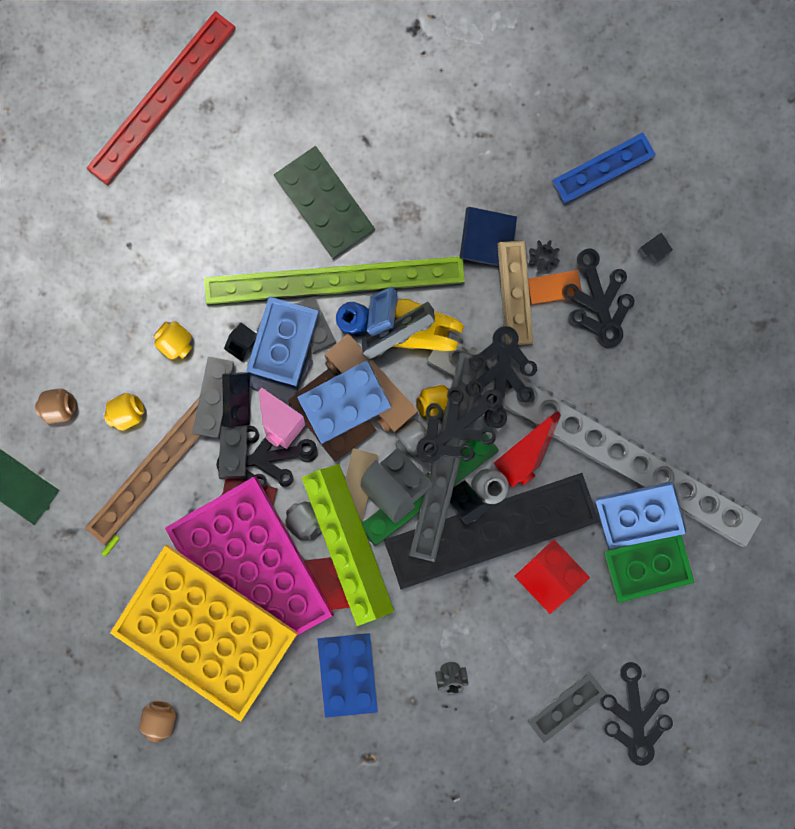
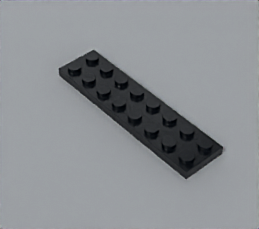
M583 473L505 498L496 504L485 505L488 512L468 525L463 522L459 515L446 518L435 562L409 556L415 529L384 539L400 590L599 523Z

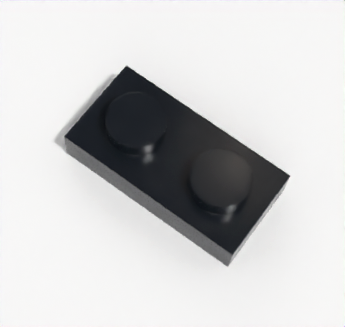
M249 373L222 374L223 426L250 425Z
M466 480L453 487L450 505L466 525L478 520L481 515L488 512L483 501Z

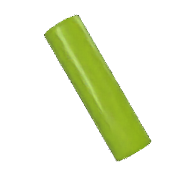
M114 535L101 554L106 557L120 538Z

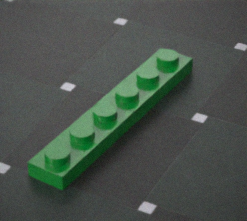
M486 433L483 435L484 440H490ZM468 441L466 444L473 447L475 456L470 461L460 459L454 485L500 450L494 443L485 445L480 441ZM468 448L462 451V456L468 457L471 454V450ZM424 494L413 503L415 508L396 524L381 509L362 522L364 531L374 546L378 545L420 512Z

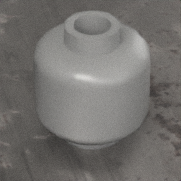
M413 419L397 431L396 435L399 441L395 444L405 455L409 454L413 458L419 457L417 454V444L422 438L426 437L428 425L425 421L419 422L417 419ZM427 445L425 448V452L429 450L433 445Z
M491 468L478 471L473 477L472 489L483 502L496 504L507 496L509 483L501 472Z
M310 502L293 503L287 509L285 525L298 539L313 540L321 533Z

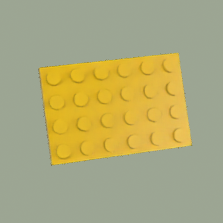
M169 545L164 546L110 632L113 636L240 722L244 719L298 635L297 631Z

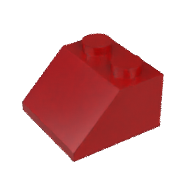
M555 539L551 540L514 575L549 614L556 610L590 579L589 575Z

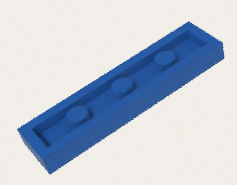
M643 132L553 179L552 182L565 204L655 157L656 154Z

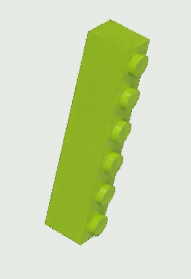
M340 464L322 468L301 477L356 625L359 626L395 612Z

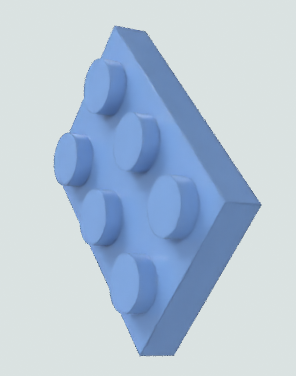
M269 296L246 372L297 387L320 312Z
M367 360L297 397L321 444L392 408Z
M673 481L596 498V505L609 549L686 534L687 529Z

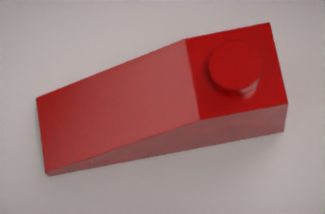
M559 411L548 417L493 462L512 487L519 482L524 486L536 476L533 471L542 463L561 417Z

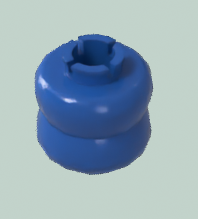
M347 302L338 309L336 323L345 333L354 336L362 335L367 332L369 309L357 302Z

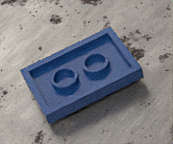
M370 633L317 638L325 718L378 712Z

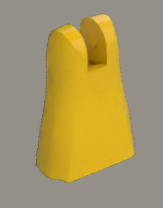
M407 298L399 300L396 305L395 318L402 317L422 304ZM434 310L435 322L428 329L418 331L411 335L404 343H397L392 347L453 351L457 349L458 342L447 338L449 331L462 333L464 325L456 318Z

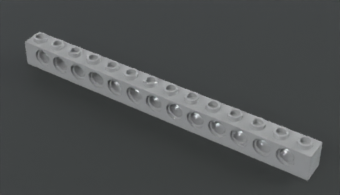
M450 333L447 338L458 342L457 349L453 351L433 350L427 360V364L453 378L456 365L452 362L451 357L455 353L462 351L475 355L482 352V350L474 346L469 349L462 344L463 340ZM495 359L494 362L487 360L485 368L489 370L498 360ZM517 372L516 375L523 384L533 389V403L530 405L522 404L517 398L516 391L511 386V389L505 392L504 409L537 427L547 419L542 414V408L546 405L554 407L556 412L559 411L561 417L552 437L640 488L658 485L656 473L658 471L666 472L669 478L668 482H674L681 511L737 545L741 547L747 546L762 520L756 516L758 512L745 504L743 507L734 503L735 498L723 491L718 494L711 489L712 485L701 478H698L697 481L688 476V470L679 465H675V467L665 463L667 459L654 451L652 454L643 450L644 445L632 438L627 441L620 436L621 432L610 425H607L606 428L597 423L599 419L588 412H585L584 415L574 410L576 406L565 399H562L560 402L552 397L554 394L552 391L543 386L536 388L530 384L531 380L528 377ZM495 379L483 388V392L480 395L483 396L486 391L494 389ZM493 395L488 398V399L491 400L492 402H493ZM568 418L575 419L578 422V430L574 432L568 431L565 428V420ZM595 431L600 435L601 441L598 445L589 443L587 439L589 432ZM617 444L622 447L623 456L621 458H615L611 455L610 448L612 445ZM635 458H642L645 461L646 468L644 471L635 470L633 467V460ZM681 484H686L690 487L691 495L689 498H683L679 494L678 489ZM704 497L712 499L714 507L711 511H705L702 508L701 502ZM727 510H731L736 514V522L733 525L728 524L724 519Z

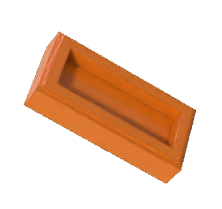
M578 270L529 278L528 285L531 305L565 300L562 296V289L568 284H575L582 291ZM571 287L567 289V294L570 297L574 295V290Z

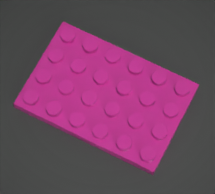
M256 476L165 527L179 553L297 631L298 635L334 615Z

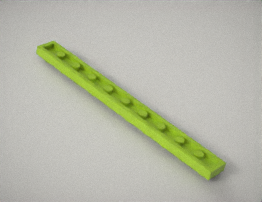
M460 256L204 277L206 304L266 300L269 296L278 299L385 290L389 287L401 289L462 284L465 282L463 259H459Z

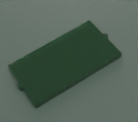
M0 449V502L33 525H36L43 513L50 509V503L60 490Z

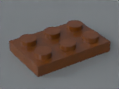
M329 368L287 400L295 411L303 415L305 424L318 441L319 439L297 397L334 378L335 375ZM367 420L321 445L333 461L336 462L374 433L376 429Z

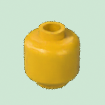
M165 321L153 335L155 338V348L170 360L178 356L184 358L192 349V346L189 344L192 339L191 333L177 321L170 323Z
M436 385L422 389L420 397L416 399L419 414L429 420L426 409L430 404L436 403L443 410L441 418L443 419L449 389L445 385ZM433 408L430 415L437 416L439 409Z
M125 392L106 403L104 418L110 427L114 426L117 430L124 431L142 421V414L145 412V409L137 395Z

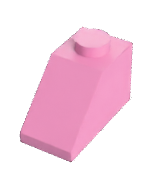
M261 388L258 392L266 439L274 446L278 447L280 444L287 449L305 427L304 417Z

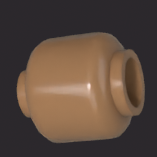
M64 388L47 390L39 395L38 401L35 403V411L47 424L65 422L70 420L73 413H75L76 401L73 394Z
M151 701L150 704L142 709L139 724L140 732L146 735V739L149 741L161 742L162 739L172 735L176 712L167 702Z

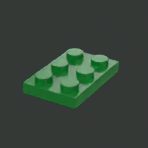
M682 535L633 544L604 552L617 603L695 583Z

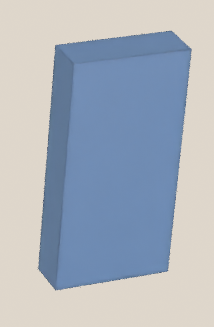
M389 287L371 296L367 332L372 337L394 327L397 291L393 287Z

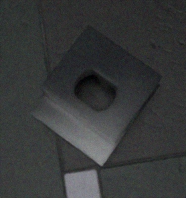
M660 233L641 246L638 253L643 259L649 256L655 265L669 255L673 249L664 235Z
M240 323L229 334L224 349L243 362L255 344L257 333Z

